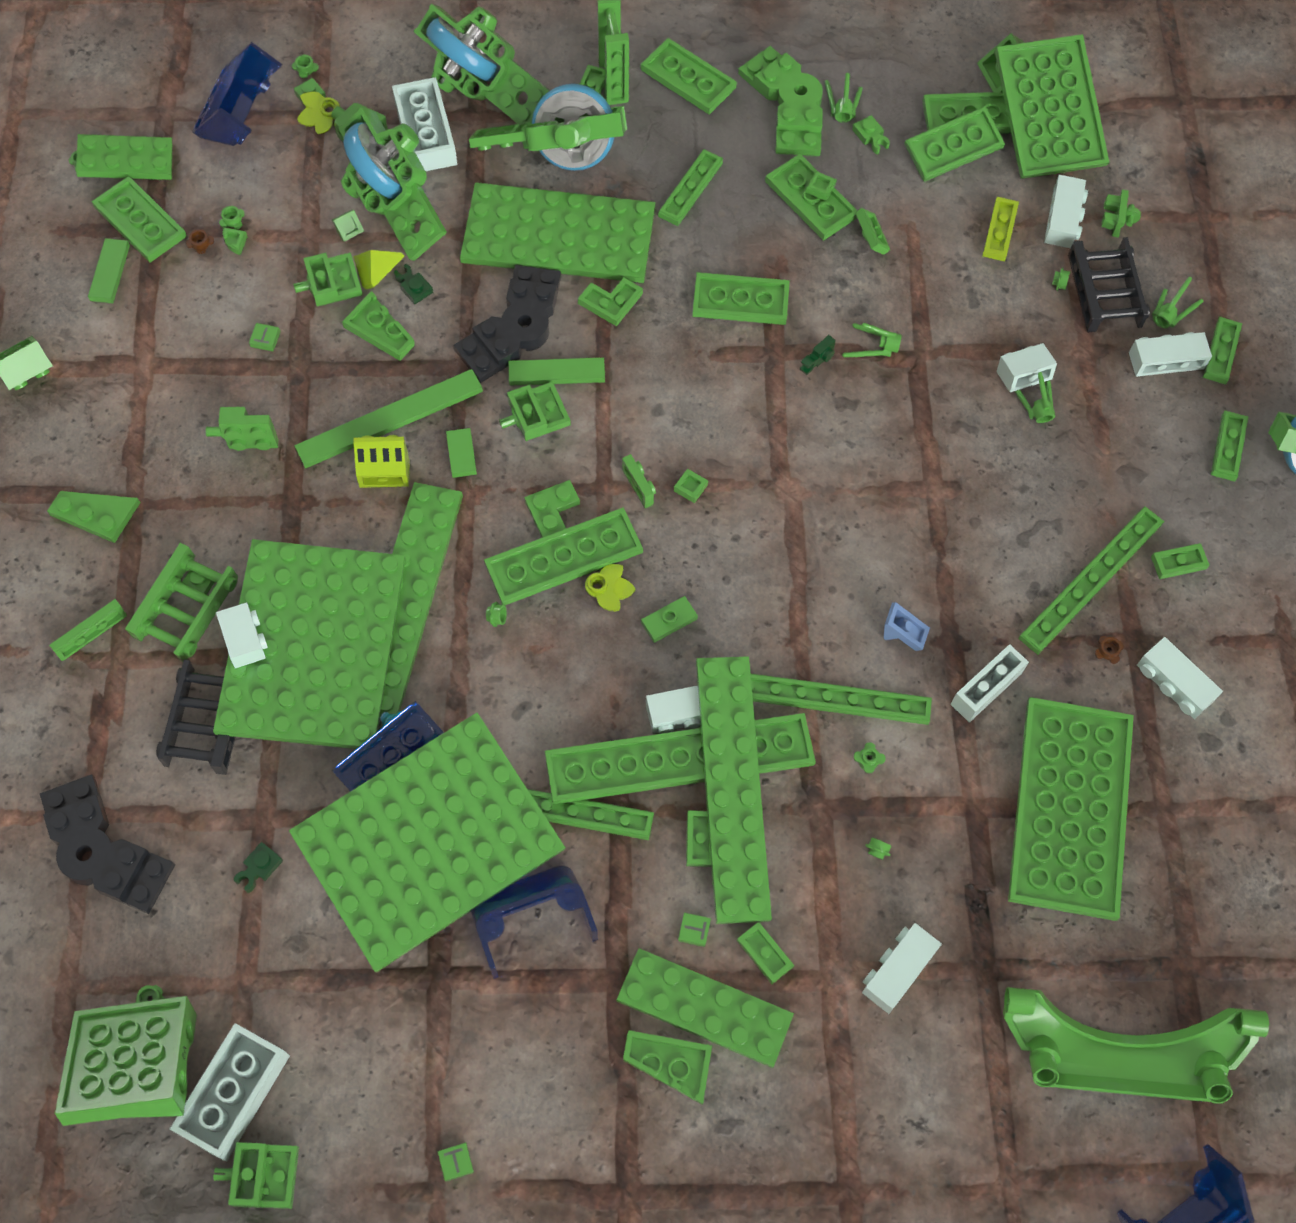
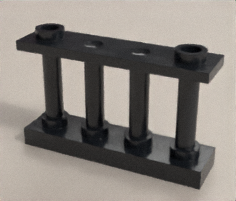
M1123 237L1117 250L1093 252L1085 250L1083 241H1073L1068 258L1087 332H1096L1104 319L1135 317L1137 328H1142L1146 319L1149 318L1150 308L1145 303L1134 262V249L1130 246L1128 237ZM1119 259L1122 269L1093 271L1089 268L1088 261ZM1124 278L1127 288L1098 290L1094 287L1093 280ZM1129 297L1132 308L1103 310L1099 307L1098 300Z
M184 660L182 668H179L176 674V682L178 684L163 740L157 745L156 756L164 767L170 766L172 757L208 761L216 774L226 775L236 737L221 734L215 735L213 732L214 726L182 721L185 707L217 711L219 701L188 697L191 683L222 687L224 677L194 673L195 669L190 661ZM178 732L214 736L217 740L215 749L207 751L175 746Z

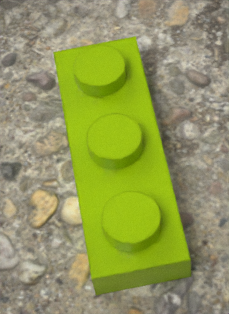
M1001 197L996 198L983 257L1005 262L1019 201Z

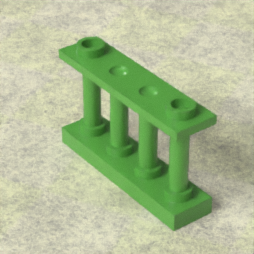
M598 0L599 68L605 67L606 101L609 105L629 103L628 33L621 34V0Z
M179 543L125 630L133 638L141 642L149 634L175 647L174 654L183 662L192 657L196 652L197 643L228 593L235 589L238 575L230 566H227L224 573L221 574L194 561L195 555L191 549ZM191 570L217 584L211 594L206 595L181 582L185 572ZM177 591L203 604L197 616L194 617L167 604L171 594ZM164 613L190 627L184 637L180 639L154 626L157 616Z

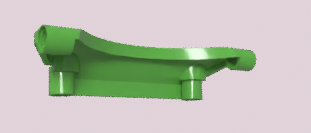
M1007 987L1004 996V1019L1021 1050L1030 1051L1029 1062L1035 1084L1041 1087L1205 1101L1216 1104L1224 1103L1232 1096V1089L1227 1078L1229 1070H1236L1257 1044L1259 1037H1266L1269 1030V1017L1266 1011L1228 1008L1201 1023L1177 1031L1155 1035H1123L1094 1029L1070 1018L1056 1008L1040 990Z

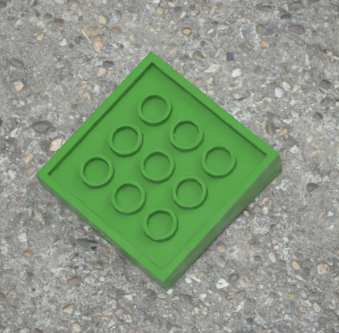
M187 996L74 1011L55 1109V1115L63 1126L117 1118L184 1116L187 1094V1057L189 1048L194 1040L197 1014Z

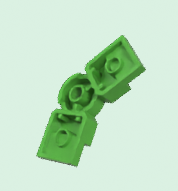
M769 46L742 65L738 70V75L767 100L777 101L778 99L776 154L820 156L823 109L820 107L823 94L822 85L814 76L801 73V65L789 54L781 55Z

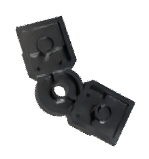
M515 265L506 296L507 309L504 311L502 318L492 316L472 328L473 333L453 345L454 351L468 369L473 370L480 383L507 368L509 361L520 360L521 349L533 351L540 348L549 337V317L554 314L561 281V271Z
M92 774L40 793L45 811L43 816L49 837L58 845L56 861L61 872L76 884L87 886L93 883L94 889L100 894L150 914L175 864L124 839L112 842L105 834L109 822L96 779ZM92 851V856L88 860L82 861L83 855Z

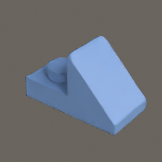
M894 602L890 607L884 625V640L899 638L913 650H923L930 627Z

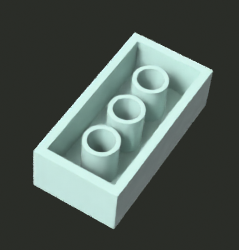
M436 77L392 86L400 124L405 123L410 126L419 138V143L414 151L425 171L457 165L455 146Z
M235 1023L185 1103L184 1116H177L170 1130L218 1158L228 1161L236 1147V1142H239L290 1055Z

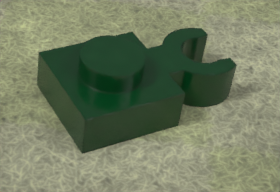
M404 264L405 274H399L397 270L394 271L395 279L401 283V290L414 305L434 293L433 287L419 272L415 275L412 274V269L408 264Z
M827 335L813 348L810 355L803 358L801 361L803 365L800 367V370L808 375L815 366L818 367L824 361L828 362L835 353L834 346L836 340Z
M260 842L243 861V864L248 867L246 871L237 873L233 881L238 885L243 879H249L244 890L250 893L256 886V880L260 877L266 881L283 862V859L263 842Z

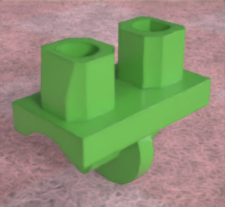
M1122 189L1119 196L1107 194L1103 209L1115 211V214L1105 212L1101 227L1112 229L1113 237L1119 238L1120 229L1125 223L1126 226L1131 227L1133 223L1138 222L1141 218V212L1135 208V205L1130 204L1127 208L1128 190Z

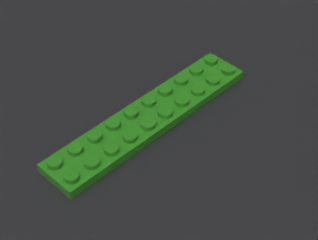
M416 482L413 484L392 553L405 555V565L381 714L384 712L396 714L401 709L463 498L461 491Z
M749 656L697 658L696 671L716 924L768 922L772 920Z
M805 713L755 720L759 774L815 765L816 761ZM701 728L545 750L553 804L705 782Z

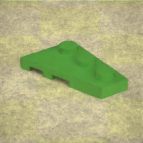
M372 291L342 321L345 329L399 361L415 346L414 339L398 321L393 319L389 314V310L380 304Z
M60 491L47 512L54 518L115 543L138 508L140 501L138 498Z
M628 1030L623 1061L703 1105L712 1045Z

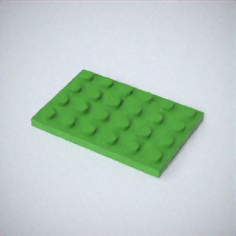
M1083 34L997 47L995 49V56L1020 178L1025 179L1107 166L1110 162Z

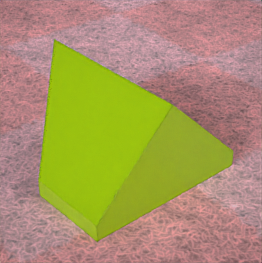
M369 250L353 256L362 287L365 290L374 288L405 257L403 253Z

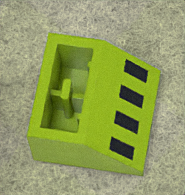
M366 435L354 438L356 477L360 488L409 487L410 460L404 437L389 435L387 437Z

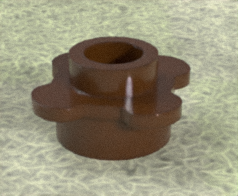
M197 229L190 233L186 245L188 248L195 249L198 254H203L208 246L214 243V238L208 236L204 230Z
M1100 637L1098 640L1100 645L1095 651V656L1098 659H1107L1112 664L1118 663L1120 661L1119 654L1124 648L1123 643L1114 637Z

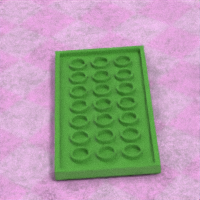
M475 182L460 260L461 263L512 269L515 268V265L557 270L561 271V274L620 281L626 278L631 282L644 283L655 202Z
M1033 697L1028 698L1008 902L1113 921L1120 919L1134 715Z

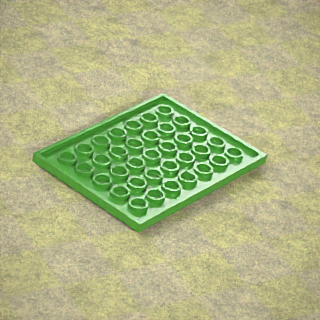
M252 539L239 605L247 603L250 611L256 610L260 622L256 629L258 634H264L268 648L263 649L266 659L235 668L228 655L213 729L214 734L375 751L405 565V555Z
M478 712L289 830L376 973L565 850L562 841Z

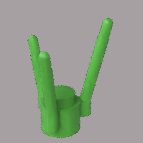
M849 73L845 74L844 96L838 100L836 105L829 81L825 80L831 106V116H835V119L839 122H848L855 118L856 108L863 90L862 87L858 88L852 104L851 100L848 99Z
M1192 277L1187 278L1172 301L1165 305L1163 303L1168 290L1163 289L1156 309L1152 313L1153 321L1159 327L1168 328L1171 326L1174 328L1181 319L1203 303V299H1199L1177 316L1175 304L1192 281Z
M854 323V328L880 336L879 347H883V350L843 353L842 356L865 357L883 355L890 357L891 352L897 353L899 350L901 334L889 332L867 323L862 325Z
M1038 372L1042 399L1036 400L1033 403V408L1020 389L1014 392L1028 411L1029 418H1035L1037 423H1045L1055 418L1051 381H1046L1045 387L1043 373Z

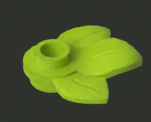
M307 92L300 95L306 108L300 113L297 121L304 126H315L317 134L328 132L332 127L334 119L331 116L332 112H326L325 109L328 107L334 109L340 106L339 103L333 98H324L318 92Z
M619 564L606 565L600 573L591 574L585 581L586 592L590 596L596 597L599 606L614 612L620 610V600L630 597L636 589L629 581L621 578L623 565ZM595 584L602 585L600 589H595L593 586Z

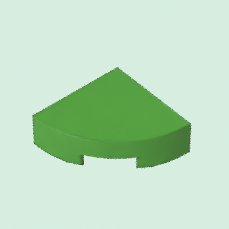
M224 227L223 237L226 246L232 252L241 255L247 239L246 231Z

